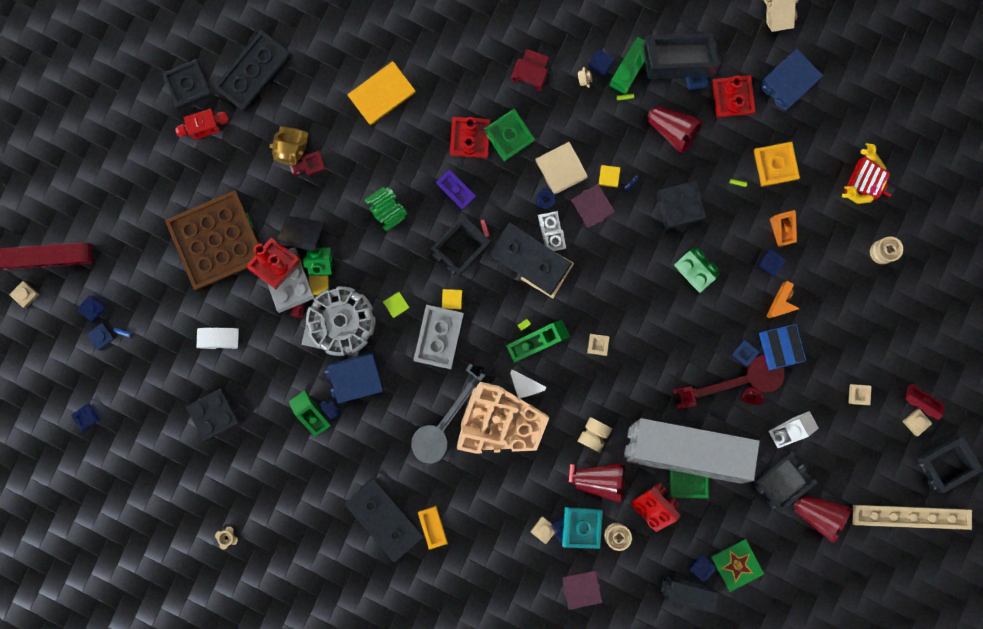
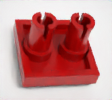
M736 75L734 77L712 80L716 118L755 113L751 75Z
M452 117L450 156L488 158L489 139L483 129L490 125V119Z
M270 238L264 246L263 244H257L254 247L256 255L246 267L277 290L301 260L282 245H278L277 241L273 238Z
M657 483L655 487H652L630 502L635 511L645 519L655 532L674 523L680 517L676 511L679 503L673 504L676 499L671 497L667 501L662 496L665 494L666 488L664 487L660 490L663 486L660 483Z

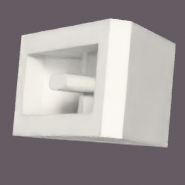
M511 370L510 375L519 399L545 391V386Z

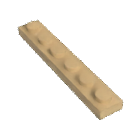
M853 505V525L972 530V510Z

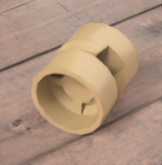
M892 236L874 242L870 248L871 258L879 264L893 262L899 259L903 253L901 241Z
M590 417L585 426L587 430L582 432L578 442L600 453L605 444L603 439L608 438L612 428Z
M611 523L605 529V541L613 550L622 551L631 544L632 535L629 529L622 523Z

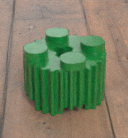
M382 187L365 199L367 204L371 203L372 207L369 209L375 218L381 223L384 222L383 228L385 231H388L404 220V216L407 215L403 206L394 201L397 197L388 187L386 189Z

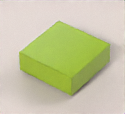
M400 292L383 301L393 318L409 309Z

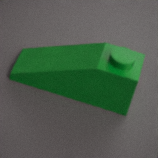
M639 37L636 38L609 85L625 95L645 62L642 49L644 40Z
M560 320L506 346L515 363L569 338L570 335L563 320Z

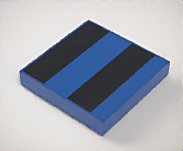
M797 324L759 333L768 370L806 361Z

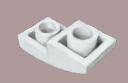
M558 211L538 215L545 246L553 251L566 249Z
M198 328L197 348L237 349L238 329Z

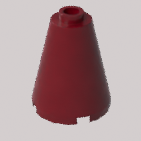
M661 106L653 107L647 116L649 118L648 122L680 153L688 150L695 140L696 132L699 133L703 121L699 118Z
M619 463L577 469V472L573 473L572 484H575L576 489L622 503L626 481L623 472H626V465Z
M808 495L798 498L793 506L796 508L795 512L832 543H835L839 537L837 534L844 528L852 510L850 507Z

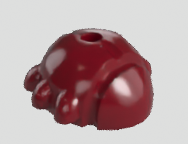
M749 387L743 392L741 401L758 405L764 402V396L757 388Z

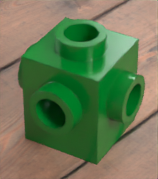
M316 248L315 251L307 250V257L303 258L304 268L308 269L309 276L332 274L333 261L330 248Z

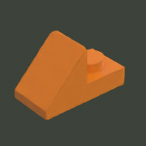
M788 281L782 283L766 317L772 318L799 309L786 302V300L789 301L794 293V290H792L794 284Z

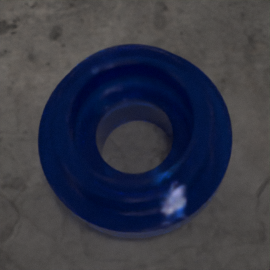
M550 190L540 191L536 198L538 206L543 209L551 208L555 203L553 192ZM545 196L549 198L547 203L542 201V198Z

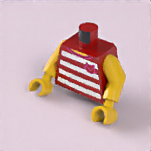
M866 143L867 150H861V154L867 157L864 156L858 160L847 186L844 187L846 188L844 192L847 194H842L843 198H849L857 204L872 202L878 199L881 193L891 197L895 191L894 186L886 183L890 173L886 171L885 165L877 155L874 144Z

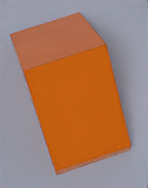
M795 210L775 215L770 219L778 247L797 242Z

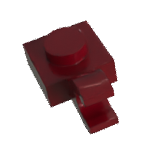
M319 151L302 156L301 163L290 166L293 176L306 171L307 176L325 171Z

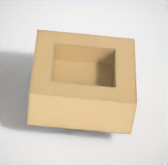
M22 281L10 294L23 308H27L39 295L25 281Z
M590 334L587 353L607 356L609 336Z
M851 384L849 404L870 405L871 386Z
M916 409L903 421L915 436H919L932 424L920 409Z
M542 516L530 532L546 544L558 528Z

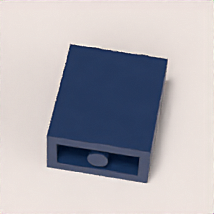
M796 49L760 85L763 92L771 95L775 99V104L786 111L823 75Z
M373 351L328 363V369L325 370L327 380L332 382L331 394L333 399H337V403L383 392V384Z

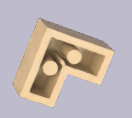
M764 0L767 5L766 23L772 32L794 28V22L797 20L795 3L798 0Z

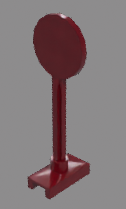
M759 355L748 366L746 376L698 390L696 388L692 389V386L672 391L673 394L679 393L682 403L677 405L678 409L696 406V400H699V397L750 383L752 387L757 388L762 393L773 392L783 383L784 368L768 370L765 355Z

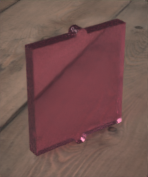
M598 184L588 190H583L580 195L571 199L587 228L599 221L603 222L604 218L615 212Z
M595 571L562 577L565 590L563 594L566 596L569 610L602 603L599 591L601 586L597 582Z

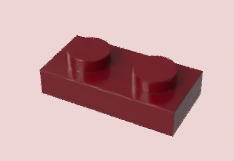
M913 384L907 388L905 399L911 405L917 406L928 416H932L937 420L943 416V403Z

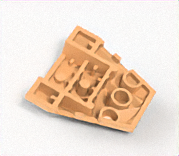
M480 382L477 388L473 389L464 413L457 449L472 453H482V450H494L495 453L500 452V449H512V452L537 450L549 416L500 386Z

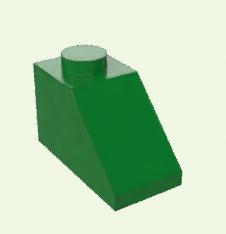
M305 391L289 401L295 416L315 437L331 426L316 403Z

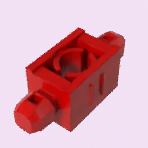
M212 109L186 116L184 117L186 125L181 124L175 128L178 137H185L189 134L193 140L221 132L219 124L223 125L229 121L228 114L226 112H219L216 115Z

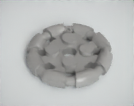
M338 286L336 289L324 290L313 299L314 303L307 310L306 326L309 329L308 335L316 347L326 350V353L330 355L345 356L346 353L352 352L353 354L361 350L368 343L367 340L370 335H373L375 329V317L372 314L373 307L363 294H358L355 292V289L350 287ZM338 296L339 302L332 303V297ZM351 298L356 301L354 306L348 304ZM321 305L326 308L323 314L317 312ZM364 312L365 319L360 320L358 313ZM340 315L344 316L346 320L345 324L341 327L335 324L336 317ZM320 322L322 329L317 330L316 323ZM359 328L363 330L360 337L355 335ZM327 336L333 339L330 344L325 341ZM348 339L349 345L343 346L341 340Z

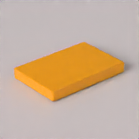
M392 61L347 95L371 126L416 93V91Z

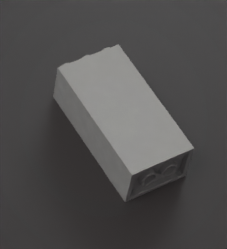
M642 418L629 427L627 438H630V444L626 445L624 457H627V462L740 484L754 481L759 448L758 440Z

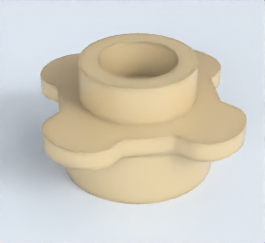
M583 67V70L578 71L579 82L581 86L587 85L589 88L590 82H592L591 71Z
M227 527L224 531H218L215 534L221 549H227L229 545L237 544L238 538L234 536L232 527Z

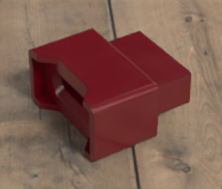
M526 49L523 60H517L511 80L514 82L519 80L535 85L536 90L541 91L548 74V70L545 67L549 57Z

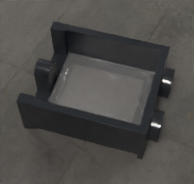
M788 451L754 479L756 483L755 489L761 495L765 494L769 499L766 502L773 510L784 511L818 483L806 473L807 469L804 465L798 463L794 458V452Z

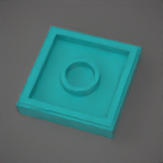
M565 507L562 547L600 549L603 510Z

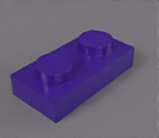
M450 170L436 182L462 210L476 198Z

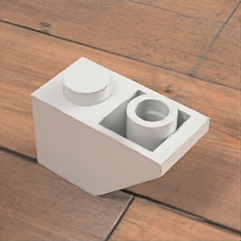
M810 411L771 429L769 433L777 448L809 437L818 429V426Z

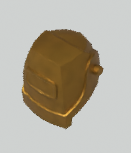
M281 126L279 132L274 135L273 144H270L273 159L282 164L296 165L305 151L308 132Z

